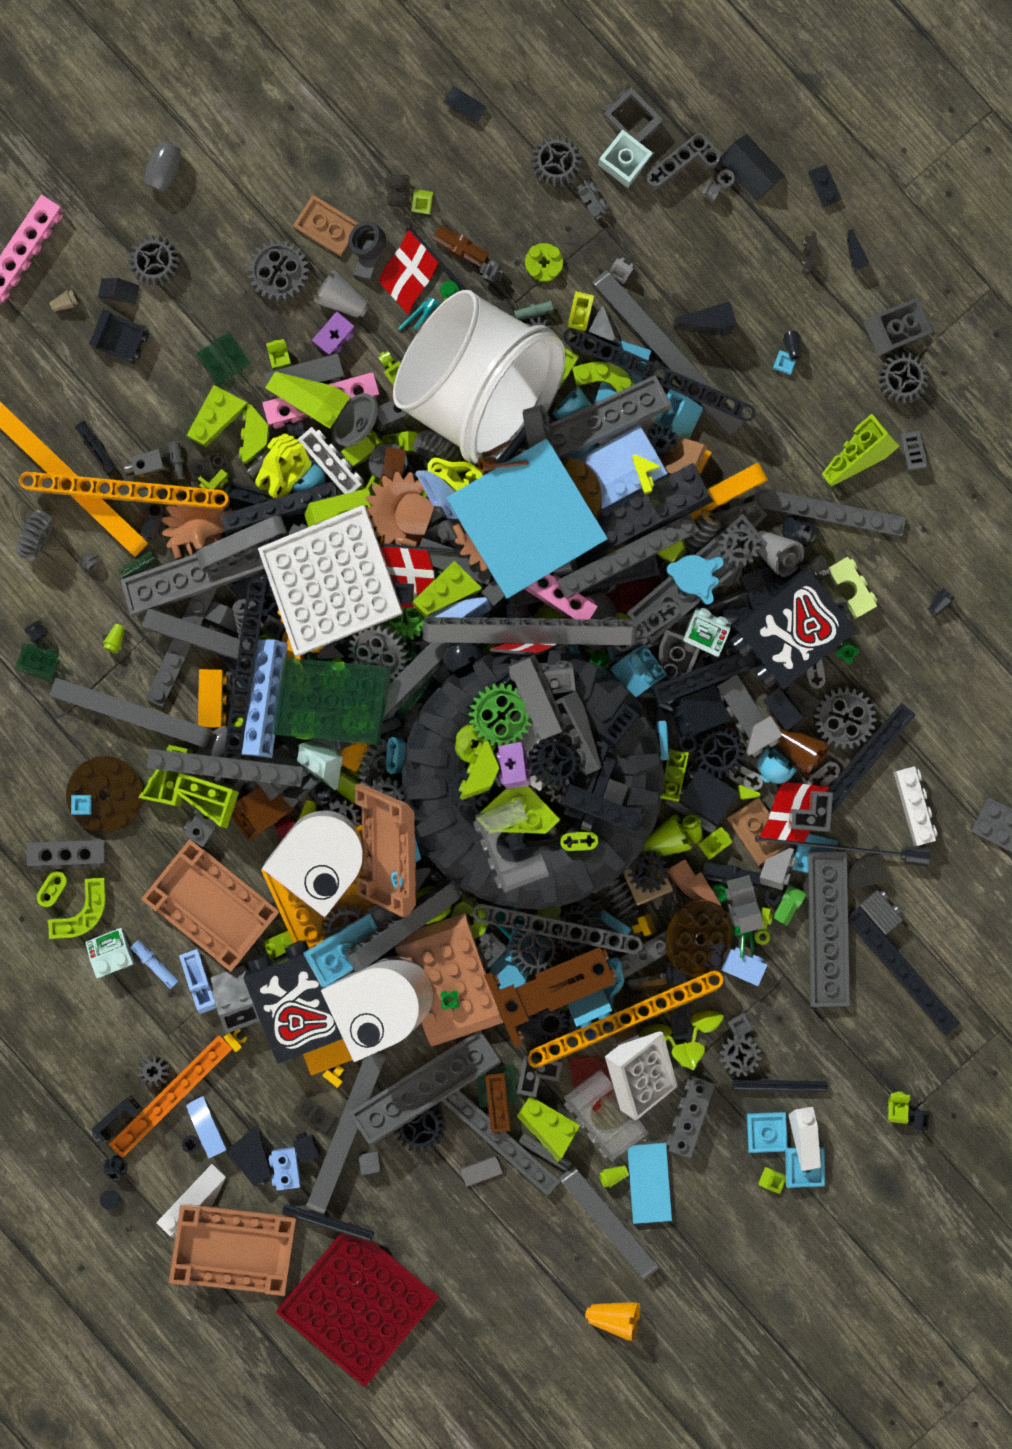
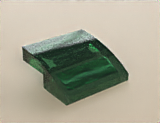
M230 332L214 340L211 345L196 353V356L216 386L250 365L247 357Z

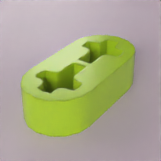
M593 832L567 833L562 836L560 843L566 851L591 850L597 846L598 837ZM587 835H591L595 842L591 844V847H588L587 843H580V839H587ZM567 836H571L572 840H578L577 844H572V848H568L567 844L563 842L567 840Z

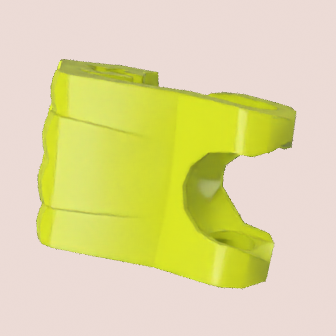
M283 434L270 441L267 447L271 451L264 458L255 481L256 486L260 490L269 491V495L273 499L288 495L293 485L311 467V461L308 458L304 445L288 434ZM266 478H269L267 483L263 485V481ZM281 486L282 491L279 495H277V491Z
M433 458L428 463V471L444 480L455 492L485 475L483 472H480L478 467L469 462H449L440 458ZM469 470V472L465 474L467 479H464L463 482L459 477L458 473Z

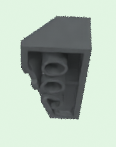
M667 629L659 646V664L667 675L658 681V684L691 672L700 648L683 641L685 630ZM680 697L657 706L672 711L670 703L680 699Z
M574 691L556 700L567 728L553 735V737H559L560 742L566 740L565 745L567 746L572 744L571 750L577 751L574 756L580 758L579 762H577L580 765L579 770L584 775L600 769L601 764L585 708L577 692Z

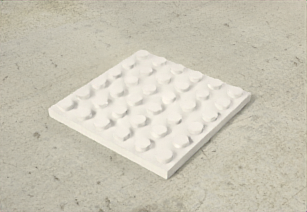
M365 505L258 548L295 656H300L367 629L370 626L404 614Z

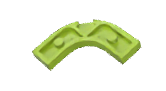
M591 362L572 367L577 387L594 382H604L611 385L616 393L635 385L626 371L608 362Z
M105 878L85 879V906L75 917L49 919V939L80 936L90 931L99 922L106 904Z

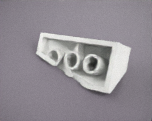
M211 1164L157 1221V1224L169 1236L175 1239L180 1204L212 1207L226 1176Z

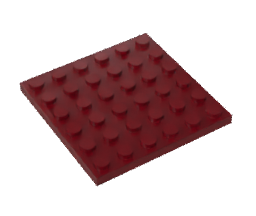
M340 1233L280 1305L276 1313L365 1387L435 1303L439 1295L375 1241H366Z

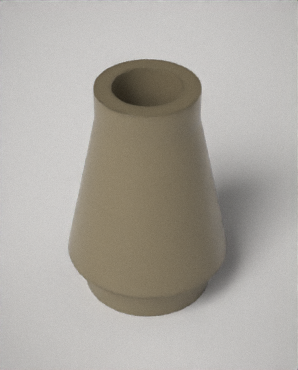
M72 289L66 290L50 301V306L56 312L74 308L80 301L75 290Z

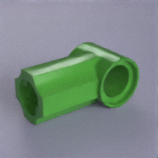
M789 884L772 918L788 925L794 912L802 904L806 893Z

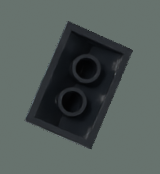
M747 134L736 140L719 159L727 170L733 172L737 181L756 201L785 177L781 170Z

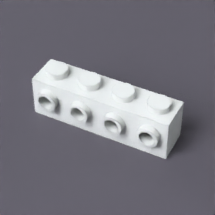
M311 427L297 439L344 494L364 488L361 484L363 482L362 478L357 473L353 475L350 472L349 468L351 466L344 458L340 460L336 454L339 452L332 444L328 446L324 442L326 437L320 430L315 431Z
M914 766L893 772L914 846L936 841L937 831L935 825H931L930 818H932L930 807H926L925 804L927 795L925 789L920 786L919 781L922 778L919 769L916 770Z

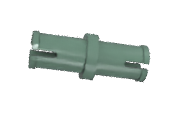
M550 300L538 305L531 304V307L515 310L514 312L516 319L523 321L530 318L537 319L538 316L553 313L554 310Z

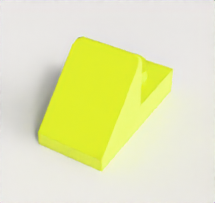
M575 291L567 327L586 331L594 299L593 295Z
M636 454L632 455L644 494L651 493V487L654 486L651 475L647 476L646 473L660 469V466Z

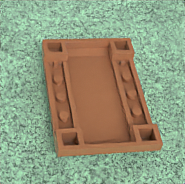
M363 784L355 785V804L362 807L363 875L357 877V895L401 917L409 916L416 905L414 811L408 804ZM397 871V888L393 886L391 881V874ZM400 876L403 879L402 887H400Z
M191 839L188 840L141 899L213 956L230 972L233 971L280 912Z
M466 912L419 928L395 946L397 955L418 964L425 971L431 982L433 991L432 1006L427 1017L422 1022L431 1046L504 1023L484 977L487 973L473 937L472 927ZM457 990L459 992L458 1002L460 1007L458 1009H442L440 993L442 991L452 992Z
M180 1204L168 1282L171 1284L201 1285L285 1296L296 1218L270 1213Z

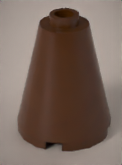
M781 729L782 736L779 738L780 742L777 745L806 776L811 777L816 772L813 768L820 766L827 756L830 745L791 729Z

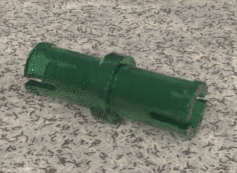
M149 550L137 559L133 558L132 562L118 569V572L122 574L128 571L121 576L125 579L138 571H143L144 567L157 559L155 555L147 559L154 554Z

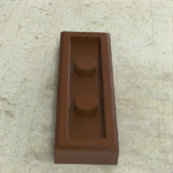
M505 1073L486 1074L491 1133L510 1131Z

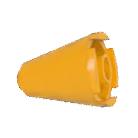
M640 1303L592 1304L590 1308L587 1307L585 1318L593 1326L625 1340L634 1341L638 1326H636L637 1320L640 1318Z

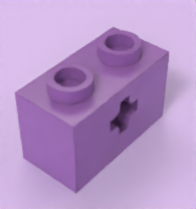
M336 312L313 338L312 342L327 356L339 354L343 349L342 344L345 341L349 342L355 335V327L341 314ZM332 333H333V334H337V333H338L339 338H338V339L334 338V339L332 340L331 334H332Z
M522 742L498 746L497 761L501 765V772H499L501 784L507 789L531 785L530 772L527 769L529 764L527 762L526 746Z

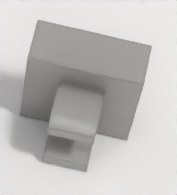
M617 258L609 273L616 280L624 284L633 270V264L627 265L624 263V258Z

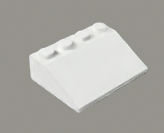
M661 1031L621 1044L605 1056L620 1110L634 1120L639 1119L678 1087L665 1038Z

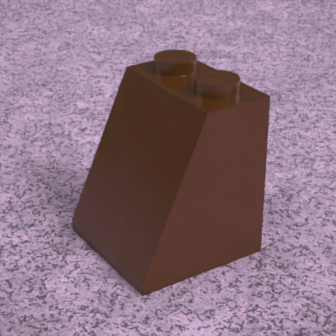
M259 786L235 803L231 817L249 842L253 841L295 809V807H290L283 799L284 792L270 801Z

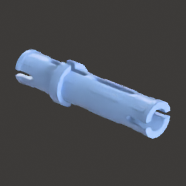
M139 939L130 947L142 960L141 962L145 963L169 989L179 981L154 956L155 953L153 951L150 952Z

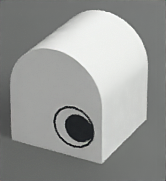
M316 811L305 815L296 822L266 860L262 869L325 917L356 878L360 870L363 856L362 839L356 826L345 816L332 811Z
M399 956L378 959L360 971H352L341 976L321 990L354 1062L406 1038L427 1017L433 1001L431 982L425 971L415 962Z

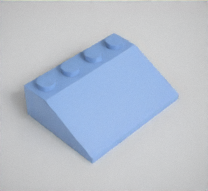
M640 425L577 458L589 464L598 473L604 488L602 511L642 490L632 455L636 454L660 466V469L646 473L647 476L651 475L653 483L667 476L665 468Z

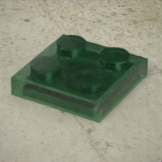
M514 1064L495 1066L476 1079L480 1107H488L486 1074L505 1073L508 1104L518 1103Z

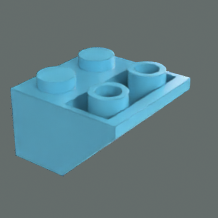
M670 389L667 397L672 408L658 414L653 426L658 424L659 427H662L665 423L667 429L672 426V432H677V436L689 439L703 407L690 398Z
M645 644L610 668L614 676L635 697L667 675Z
M603 989L567 1004L576 1027L580 1025L581 1028L592 1024V1019L598 1017L601 1020L610 1016L609 1012L612 1011Z

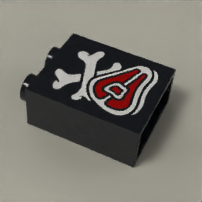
M802 569L731 626L737 635L730 639V642L743 658L750 653L754 655L761 665L753 671L767 688L776 683L778 687L784 689L857 630L811 571Z
M306 939L284 947L287 956L272 961L270 953L248 961L251 970L246 971L243 977L277 1064L343 1039L321 992L325 987H321L303 954L316 946L308 947Z

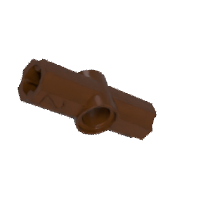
M442 225L437 228L432 237L433 241L449 249V252L454 256L466 259L479 268L482 267L489 256L487 251L474 245L467 237L461 234L457 235Z

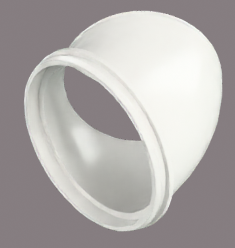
M462 290L446 299L431 314L416 334L398 369L393 388V400L398 408L460 447L463 458L470 464L478 466L477 461L479 457H482V452L489 451L514 438L524 425L523 409L544 405L548 413L559 389L564 372V345L558 335L550 328L543 325L530 327L482 299L472 291ZM506 447L496 451L491 456H495L497 459Z

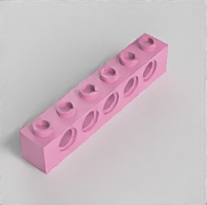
M42 194L0 255V279H5V284L0 287V304L8 299L10 289L19 283L21 273L29 268L31 258L39 253L42 248L41 243L44 239L50 237L52 227L55 223L58 224L63 217L61 207ZM41 216H48V220L45 223H39ZM32 231H36V238L29 239V233ZM21 247L27 248L25 254L18 255V250ZM10 263H16L14 270H7V266Z
M373 372L328 384L337 387L351 396L349 400L356 396L353 394V391L357 387L363 388L364 393L371 395L376 401V398L380 397ZM282 398L262 402L268 425L274 429L284 427V423L292 421V424L303 421V418L310 417ZM284 407L290 409V413L287 416L280 415V410Z
M548 574L542 578L547 582L546 588L540 587L538 581L525 588L530 594L567 619H590L597 609L595 601L588 596L584 598L580 594H576L568 599L564 595L562 599L556 598L554 591L560 590L557 581L561 578L555 574ZM572 600L579 603L578 610L571 608L570 602Z

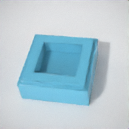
M780 350L773 369L791 376L796 361L790 360L789 354Z
M71 795V814L91 815L92 795Z

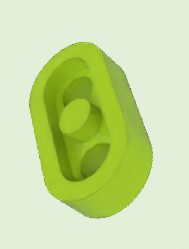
M56 871L48 876L37 893V901L41 906L50 907L55 904L67 885V877L64 873ZM57 877L61 879V883L59 885L55 884V879ZM45 894L51 896L49 901L44 899Z

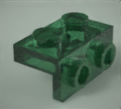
M22 643L15 671L52 682L59 665V654L51 649L45 650L34 644Z

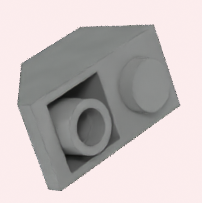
M771 716L752 727L746 750L747 756L752 754L755 757L764 752L762 749L764 746L769 744L772 747L780 742L779 738L782 734Z
M789 848L766 859L760 875V884L783 890L785 884L788 885L791 876L789 874L790 867H794L796 862L794 849Z

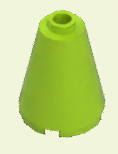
M675 814L656 828L648 836L640 854L643 856V852L648 851L650 855L654 851L656 853L655 857L658 855L663 857L692 849L693 846L690 845L692 840L682 825L678 823L680 817Z

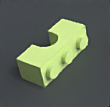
M846 557L826 569L835 586L847 582L854 587V597L847 601L846 604L856 619L877 607V599L872 592L869 593L866 586L868 584L862 575H858L856 571L858 567L854 560Z

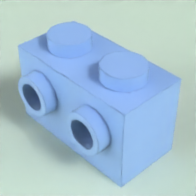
M736 947L735 951L730 949L721 970L758 986L767 965L763 963L764 959L754 955L753 958L746 956V951H744V957L741 959L740 949Z
M295 1147L273 1150L272 1155H269L270 1167L274 1166V1174L271 1175L272 1185L276 1186L277 1190L299 1188L301 1181Z

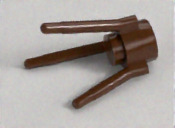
M508 440L489 451L482 452V457H479L477 461L478 468L483 473L496 468L528 465L529 462L519 461L497 464L496 457L491 456V454L511 444L512 440Z

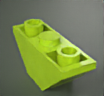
M247 404V409L243 410V421H246L245 428L241 430V440H244V444L239 450V458L242 459L243 464L251 462L257 454L262 453L267 448L269 443L270 427L254 407Z
M484 741L482 746H477L474 756L477 757L475 763H470L466 772L469 774L467 781H462L458 790L462 792L460 795L462 800L488 791L499 770L498 763L487 741Z
M670 749L663 780V793L660 798L679 802L688 752Z

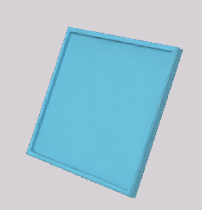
M547 439L508 461H528V465L496 468L446 497V500L506 599L607 540L606 535Z

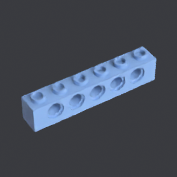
M258 640L242 749L243 755L272 758L288 643L278 640Z

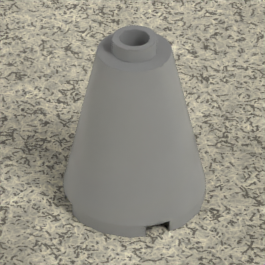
M333 269L331 272L334 275L332 277L328 275L318 291L319 299L314 298L313 302L356 318L359 315L363 317L368 309V306H366L367 301Z
M759 531L758 533L768 544L759 550L758 553L772 570L782 577L789 576L798 568L796 566L799 560L802 562L804 557L803 546L798 541L766 531Z

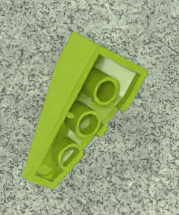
M279 372L273 374L265 387L330 429L351 397L335 386Z

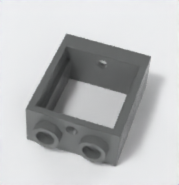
M631 87L628 91L625 89L617 97L618 101L614 104L610 103L604 109V119L618 134L624 130L632 136L613 116L631 97L652 118L633 137L642 144L662 125L663 119Z

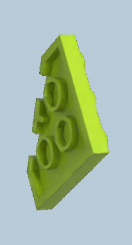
M529 786L512 789L506 788L476 816L489 832L546 834L560 821Z

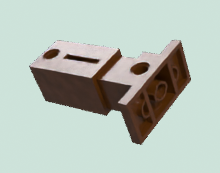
M595 948L535 974L536 979L517 987L511 984L499 990L498 986L501 984L497 975H492L491 972L484 975L515 1048L521 1046V1041L524 1040L520 1029H515V1026L529 1021L528 1016L546 1008L553 1011L615 984L614 979L617 976L613 967H608L606 961L609 960L605 949ZM600 963L603 966V972L596 975L593 972V967L595 964ZM509 1001L517 1002L518 1006L515 1011L507 1010L506 1005Z

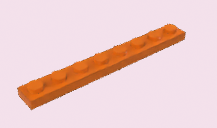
M218 1035L109 1145L123 1158L233 1049L221 1035Z

